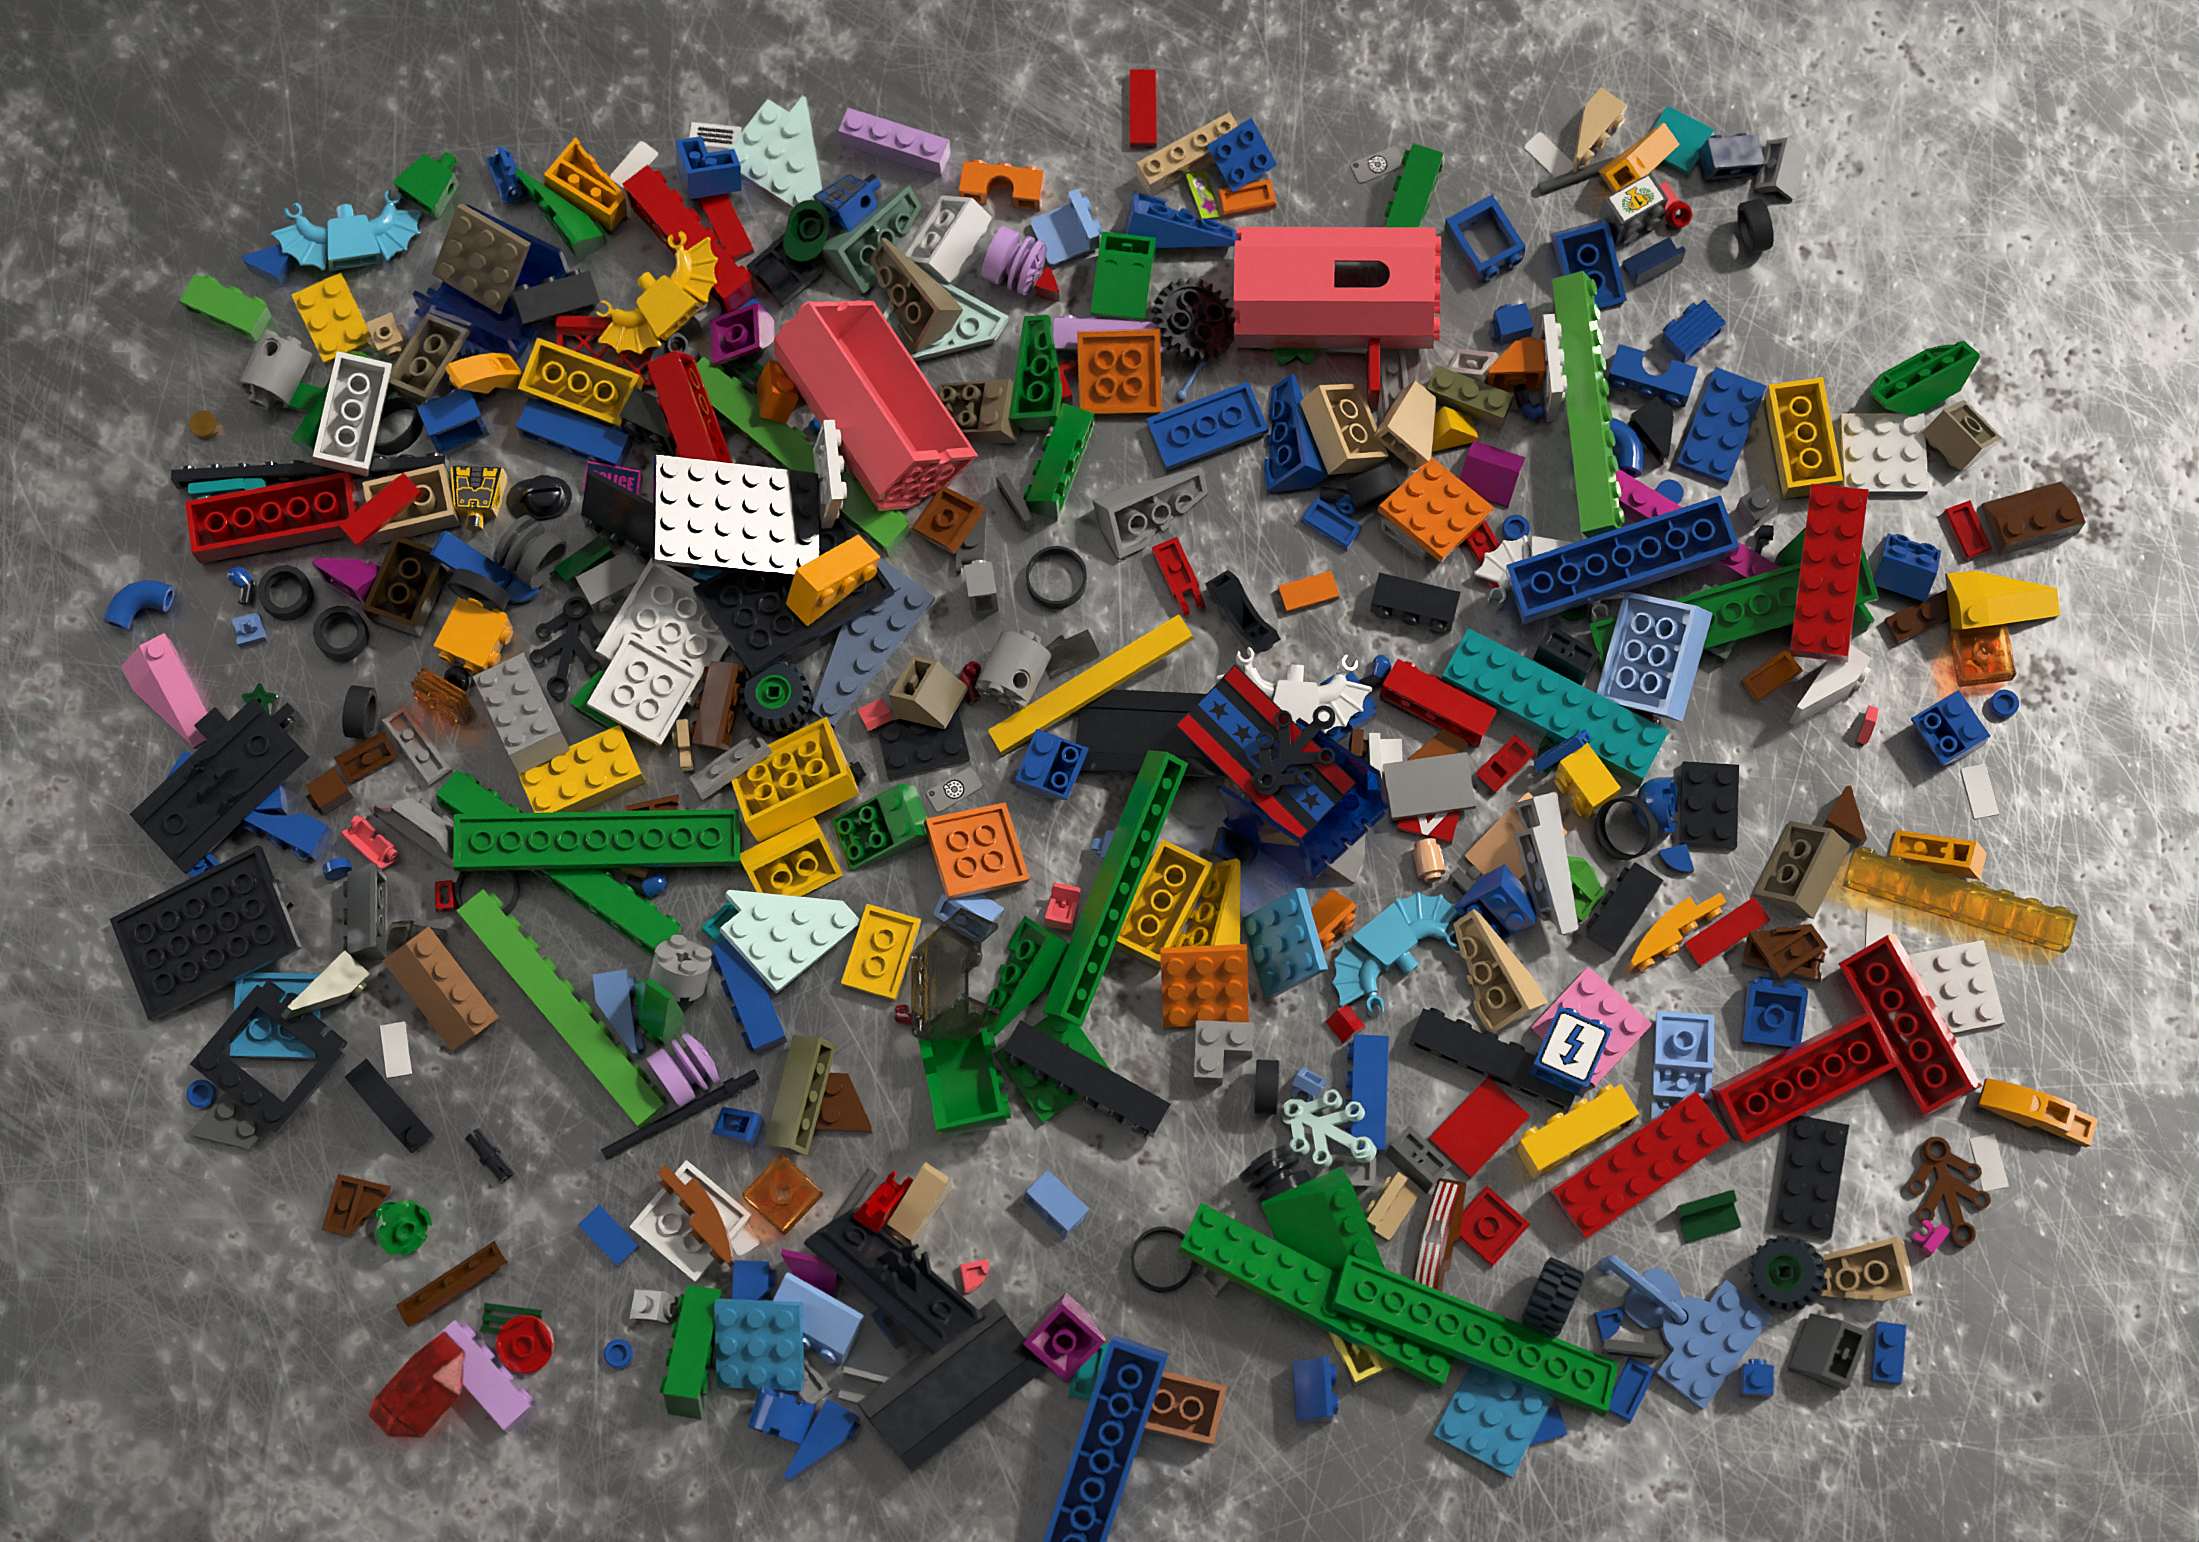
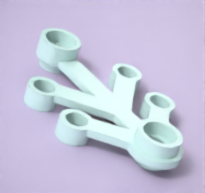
M1328 1090L1323 1095V1098L1310 1102H1304L1299 1098L1288 1100L1281 1108V1118L1292 1128L1293 1140L1290 1145L1293 1152L1297 1156H1304L1310 1150V1145L1304 1136L1303 1124L1312 1128L1316 1149L1313 1154V1160L1319 1168L1329 1167L1333 1160L1328 1151L1326 1136L1350 1148L1351 1153L1358 1162L1367 1163L1373 1160L1376 1155V1147L1369 1138H1355L1334 1126L1348 1121L1357 1122L1363 1119L1365 1110L1359 1102H1351L1346 1106L1345 1110L1316 1117L1312 1113L1326 1108L1335 1110L1341 1106L1342 1098L1336 1090ZM1332 1097H1336L1334 1102L1329 1103ZM1298 1109L1296 1113L1291 1114L1293 1110ZM1354 1109H1359L1358 1113L1351 1114ZM1300 1143H1304L1301 1149H1296ZM1362 1145H1366L1364 1149L1358 1150ZM1327 1155L1324 1161H1319L1321 1156Z

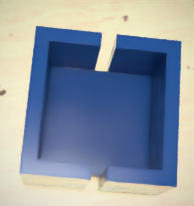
M454 389L447 396L439 399H429L422 406L417 407L437 453L443 454L490 435L472 392L469 390Z

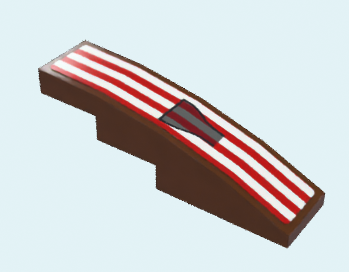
M1442 1177L1437 1180L1428 1207L1412 1279L1441 1292L1443 1289L1444 1273L1450 1270L1454 1241H1458L1460 1238L1467 1184Z

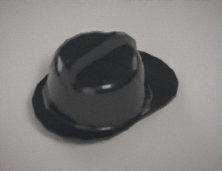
M540 475L515 484L507 495L506 505L508 511L517 519L524 515H529L535 520L559 516L568 510L572 502V492L570 486L564 480L550 475Z

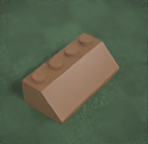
M429 926L382 960L452 1051L499 1018Z

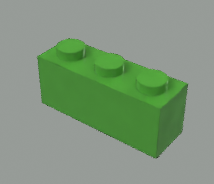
M194 274L179 300L186 312L255 343L259 340L272 317L265 301L255 296L252 298L246 297L236 287L229 286L226 288L209 275L202 277Z

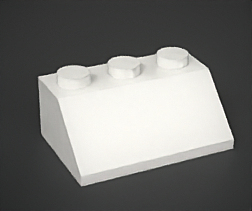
M941 195L904 254L920 268L950 283L959 274V269L965 259L972 254L973 247L979 238L987 231V226L992 217L973 198Z

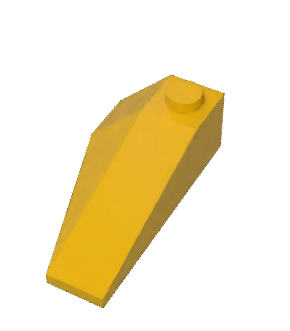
M1232 859L1215 864L1213 872L1202 892L1204 898L1198 909L1192 911L1189 917L1192 921L1186 933L1180 934L1175 947L1240 944V860Z

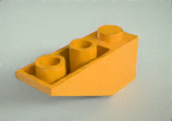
M1663 122L1598 170L1612 193H1615L1649 174L1679 143Z

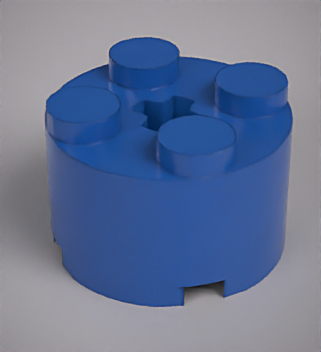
M760 1387L747 1427L802 1445L816 1405L799 1400V1403L796 1404L797 1400L793 1396L779 1392L778 1397H775L777 1392Z

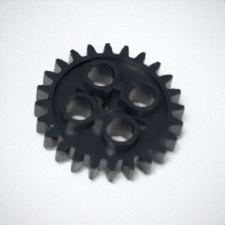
M1192 277L1186 283L1182 278L1176 283L1170 282L1166 288L1164 287L1154 300L1155 306L1151 309V312L1155 314L1151 322L1158 324L1155 329H1160V333L1163 335L1160 338V343L1167 341L1169 344L1166 350L1176 349L1175 357H1179L1181 353L1185 354L1187 362L1192 356H1194L1196 363H1199L1203 358L1207 363L1213 357L1218 359L1235 340L1233 337V325L1236 319L1230 316L1234 308L1226 307L1229 298L1221 299V290L1214 293L1212 291V283L1207 288L1204 287L1203 279H1200L1197 284H1194ZM1202 302L1203 308L1201 312L1198 314L1197 318L1195 319L1194 327L1189 332L1187 339L1185 337L1187 329L1191 326L1195 318L1194 314L1197 312Z

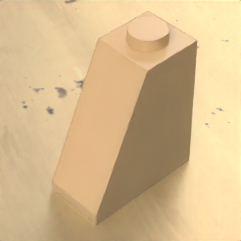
M1415 380L1400 391L1373 437L1414 471L1431 459L1436 397Z
M925 1162L887 1223L889 1229L892 1230L890 1236L902 1244L908 1241L913 1245L953 1189L950 1179Z

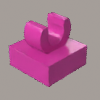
M1923 1220L1921 1225L1926 1228L1927 1236H1921L1915 1231L1912 1234V1238L1918 1243H1924L1919 1251L1925 1256L1930 1257L1951 1230L1943 1224L1938 1225L1934 1229L1930 1221Z

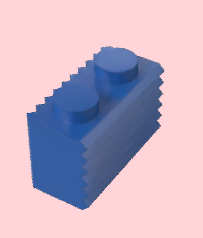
M1703 300L1698 305L1695 302L1689 305L1683 312L1684 317L1678 322L1675 319L1671 320L1662 330L1664 333L1661 342L1682 363L1689 361L1724 331L1726 321L1722 319L1706 300Z

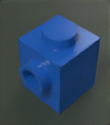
M1526 303L1514 306L1512 304H1505L1494 311L1493 320L1490 321L1492 336L1498 337L1500 345L1519 341L1525 337H1532L1534 326Z
M1749 1359L1748 1364L1744 1363L1740 1367L1739 1397L1769 1399L1774 1395V1365H1766V1360Z

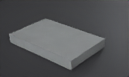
M1467 752L1383 764L1391 820L1476 808Z

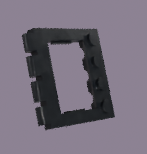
M268 980L262 987L258 984L254 987L190 1065L274 1133L279 1135L344 1058L345 1054L342 1050L346 1047L348 1041L333 1029L323 1037V1034L328 1029V1025L311 1012L303 1020L301 1018L304 1014L284 1019L281 1016L282 1013L295 999L288 995L280 1003L279 1001L284 997L285 991L271 980ZM259 1008L321 1057L284 1102L222 1053L230 1042L233 1043L251 1022L250 1019Z

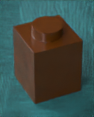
M335 768L305 785L310 792L306 796L314 810L320 808L324 815L354 798Z

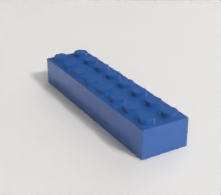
M1720 495L1507 564L1505 573L1524 625L1736 556L1740 546Z
M1113 1334L1043 1542H1107L1170 1353Z

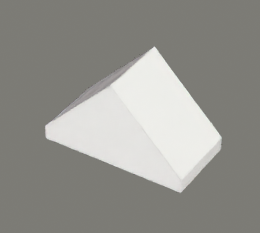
M1459 349L1447 369L1486 384L1489 368L1498 359L1499 355L1496 352Z

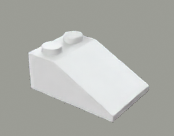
M1850 644L1848 662L1829 660L1797 706L1789 723L1795 725L1848 697L1852 689L1858 692L1871 671L1867 666L1872 658Z

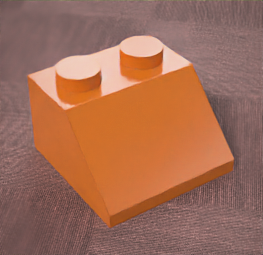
M1525 337L1515 341L1490 366L1486 384L1506 392H1514L1513 388L1517 384H1525L1528 391H1541L1545 374L1543 340Z

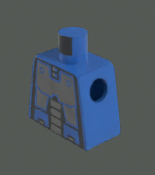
M849 174L813 195V198L826 207L830 222L849 232L877 207L878 203L873 193L881 188L882 185L874 174L869 175L864 180Z

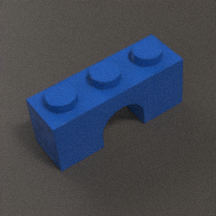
M1618 344L1607 383L1612 384L1618 390L1624 391L1629 389L1638 392L1644 398H1654L1657 396L1671 406L1677 407L1681 405L1686 407L1698 367L1671 360L1669 369L1664 374L1658 376L1651 375L1645 371L1642 365L1645 351Z

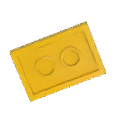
M341 272L292 294L294 302L325 366L335 362L337 351L347 353L348 350L360 351L370 346L367 338L371 337L370 331Z
M866 904L841 985L896 1001L921 925V919Z

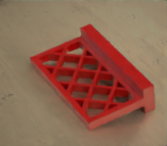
M556 315L557 345L563 347L564 335L576 336L581 343L573 351L579 352L585 346L594 355L593 358L603 361L600 358L611 347L615 351L616 349L607 344L596 354L588 343L595 336H601L613 321L612 317ZM580 336L588 337L585 340H583ZM629 350L624 355L621 352L618 353L621 358L613 364L614 366L619 367L625 361L634 370L633 373L639 374L644 380L643 386H652L649 379H646L640 373L648 366L647 362L650 361L651 355L646 350L643 353L648 359L637 369L627 359L635 351Z

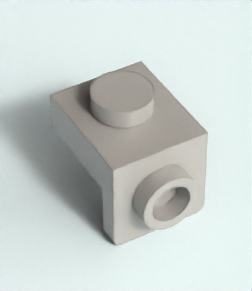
M635 1289L630 1318L673 1325L678 1312L679 1297L663 1291Z

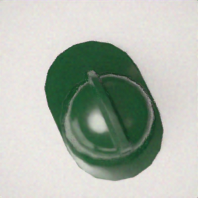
M804 200L796 204L791 210L783 239V247L786 254L792 260L798 262L809 261L816 258L822 252L829 233V213L826 207L815 200Z

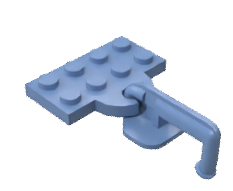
M1615 1255L1601 1258L1598 1262V1269L1601 1273L1610 1274L1614 1272L1633 1287L1624 1300V1311L1627 1316L1642 1328L1661 1327L1664 1341L1672 1350L1655 1374L1701 1410L1705 1409L1772 1317V1315L1727 1280L1721 1282L1708 1301L1699 1297L1687 1296L1681 1298L1678 1281L1660 1268H1651L1641 1276Z

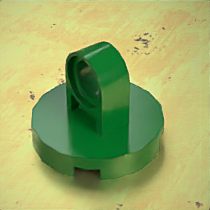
M416 1201L386 1202L376 1211L378 1223L376 1225L375 1238L377 1244L389 1255L394 1256L393 1254L401 1253L403 1256L417 1250L426 1241L428 1235L425 1232L428 1229V1224L430 1226L432 1224L430 1213Z

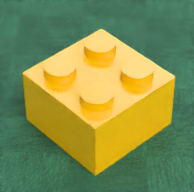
M1588 743L1559 762L1555 774V784L1563 794L1567 793L1573 801L1571 805L1580 817L1584 816L1587 821L1597 816L1598 811L1605 803L1618 797L1621 787Z

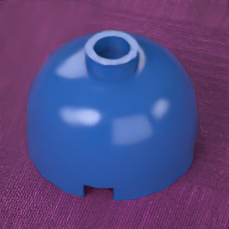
M1673 777L1652 778L1643 783L1638 790L1637 798L1641 799L1650 809L1658 822V833L1661 834L1674 833L1677 826V821H1672L1674 811L1678 812L1677 789L1675 782H1672ZM1631 804L1632 813L1638 814L1639 822L1647 829L1643 814Z

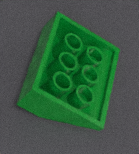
M1341 1167L1261 1202L1276 1241L1338 1274L1341 1273L1344 1259L1348 1254L1385 1269L1351 1180Z

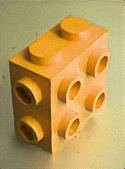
M458 597L433 646L439 654L438 657L450 664L456 661L464 665L463 668L468 672L477 675L479 672L498 665L501 657L499 653L503 645H507L513 635V627L508 619V615L498 609L489 611L483 608V604L475 599L468 598L466 601Z

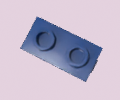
M503 146L495 148V154L486 157L485 160L503 204L528 199L529 196L525 192L523 185L519 184L514 171L517 169L511 152Z

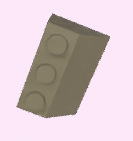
M427 313L391 369L388 385L400 397L407 398L414 403L420 405L427 401L446 372L444 367L453 361L469 336L470 331Z
M1789 821L1753 894L1792 915L1814 919L1850 845L1831 828Z

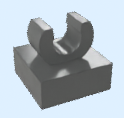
M1474 865L1466 873L1458 867L1450 874L1447 883L1463 897L1479 880V876L1482 873Z

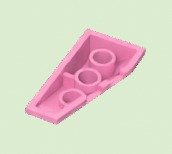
M163 633L140 645L121 666L132 690L194 749L203 745L207 739L194 725L208 712L173 643Z

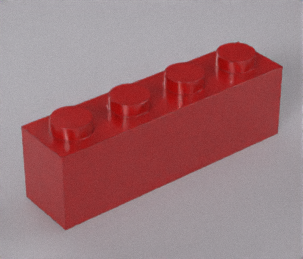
M1397 659L1382 684L1379 695L1380 698L1442 730L1445 729L1461 737L1467 743L1477 748L1481 745L1497 713V709L1493 708L1490 703L1484 700H1477L1468 695L1463 689L1452 687L1444 683L1438 676L1429 675L1419 670L1413 663L1404 662L1400 659Z

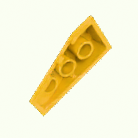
M1975 570L1945 574L1951 629H1969L2060 616L2058 590L2056 587Z

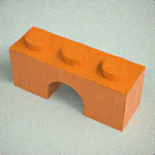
M981 160L963 161L959 196L973 198L978 204L987 205L989 193L994 188L1007 187L1013 192V208L1040 211L1045 182L1044 170H1039L1034 166H1025L1024 168L1013 167L1008 163L994 165L986 164Z

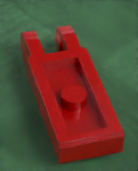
M1178 537L1153 546L1152 552L1173 598H1176L1183 616L1185 617L1190 614L1189 606L1183 597V594L1192 591L1195 604L1200 610L1206 608L1199 590V583Z

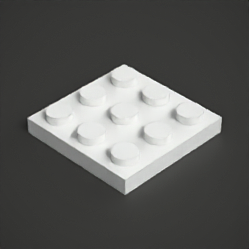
M1555 314L1543 315L1539 339L1543 340L1545 374L1542 384L1547 422L1558 421L1559 412L1564 409L1563 402H1565V392H1567L1566 375H1562L1564 351L1560 349L1559 341L1562 338L1561 324L1555 323Z
M1903 413L1841 414L1840 436L1843 487L1869 489L1868 495H1927L1926 436L1922 433L1925 430L1924 413H1919L1914 417Z
M823 420L813 449L815 473H818L821 529L833 527L835 519L839 518V509L843 508V499L847 497L846 482H841L840 475L844 471L843 456H838L837 447L841 446L840 429L835 428V420Z
M628 632L587 702V706L661 747L700 680L702 673Z
M1984 940L1908 955L1953 1035L2004 1025L2005 1019Z
M687 1160L676 1171L675 1175L685 1185L694 1177L704 1188L724 1220L732 1242L753 1215ZM662 1188L629 1227L697 1283L715 1262V1259L709 1254L713 1249L706 1242L701 1245L689 1233L693 1228L688 1221L696 1214L693 1213L689 1216L678 1204L682 1199L675 1192L669 1195Z

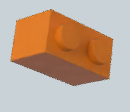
M768 359L756 383L760 417L786 424L798 401L797 388L781 364Z

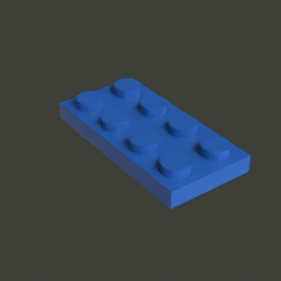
M1715 367L1676 466L1728 485L1767 386Z
M1249 381L1146 419L1147 426L1166 471L1269 433V428Z

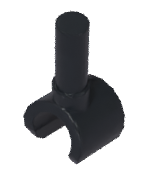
M1761 525L1756 532V553L1761 555L1764 540L1773 541V525Z

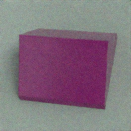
M1473 442L1466 456L1460 480L1487 502L1509 508L1526 457L1480 442Z

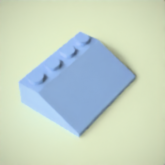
M1625 591L1597 694L1625 708L1683 722L1713 613L1695 605Z

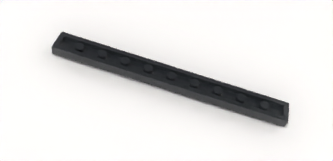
M428 453L423 457H415L410 454H403L398 458L373 456L368 476L350 473L353 480L379 479L439 464H444L450 475V463L446 456L440 453ZM292 460L289 464H278L272 461L263 462L262 465L237 463L232 467L211 464L207 468L182 466L180 469L171 470V481L177 489H188L189 483L237 478L256 479L257 477H261L266 482V485L344 473L346 471L315 465L313 462L306 463L302 460Z

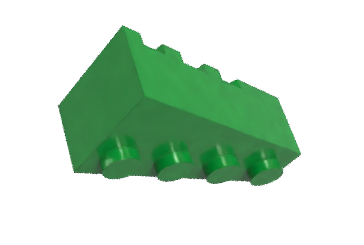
M687 1285L685 1294H680L677 1310L681 1314L679 1321H674L671 1337L675 1339L673 1349L668 1348L665 1362L666 1366H669L667 1376H662L659 1392L664 1396L668 1415L700 1420L703 1418L704 1409L701 1405L700 1396L701 1394L707 1395L708 1370H705L706 1366H711L713 1361L714 1343H711V1339H715L714 1301L718 1298L723 1299L721 1289Z

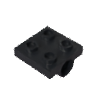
M785 233L746 266L748 272L782 306H785L823 273V268L814 259L798 262L792 260L786 254L783 247Z

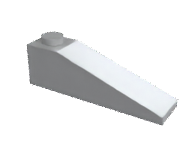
M1197 467L1121 488L1092 501L1099 527L1116 556L1123 558L1146 547L1150 543V538L1158 531H1164L1170 526L1168 523L1179 513L1184 514L1208 493L1203 468Z

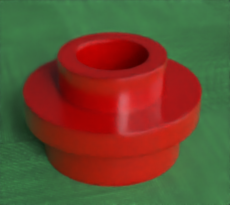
M1675 201L1668 206L1665 218L1670 226L1682 228L1690 223L1692 211L1686 202ZM1680 210V215L1675 218L1676 212Z

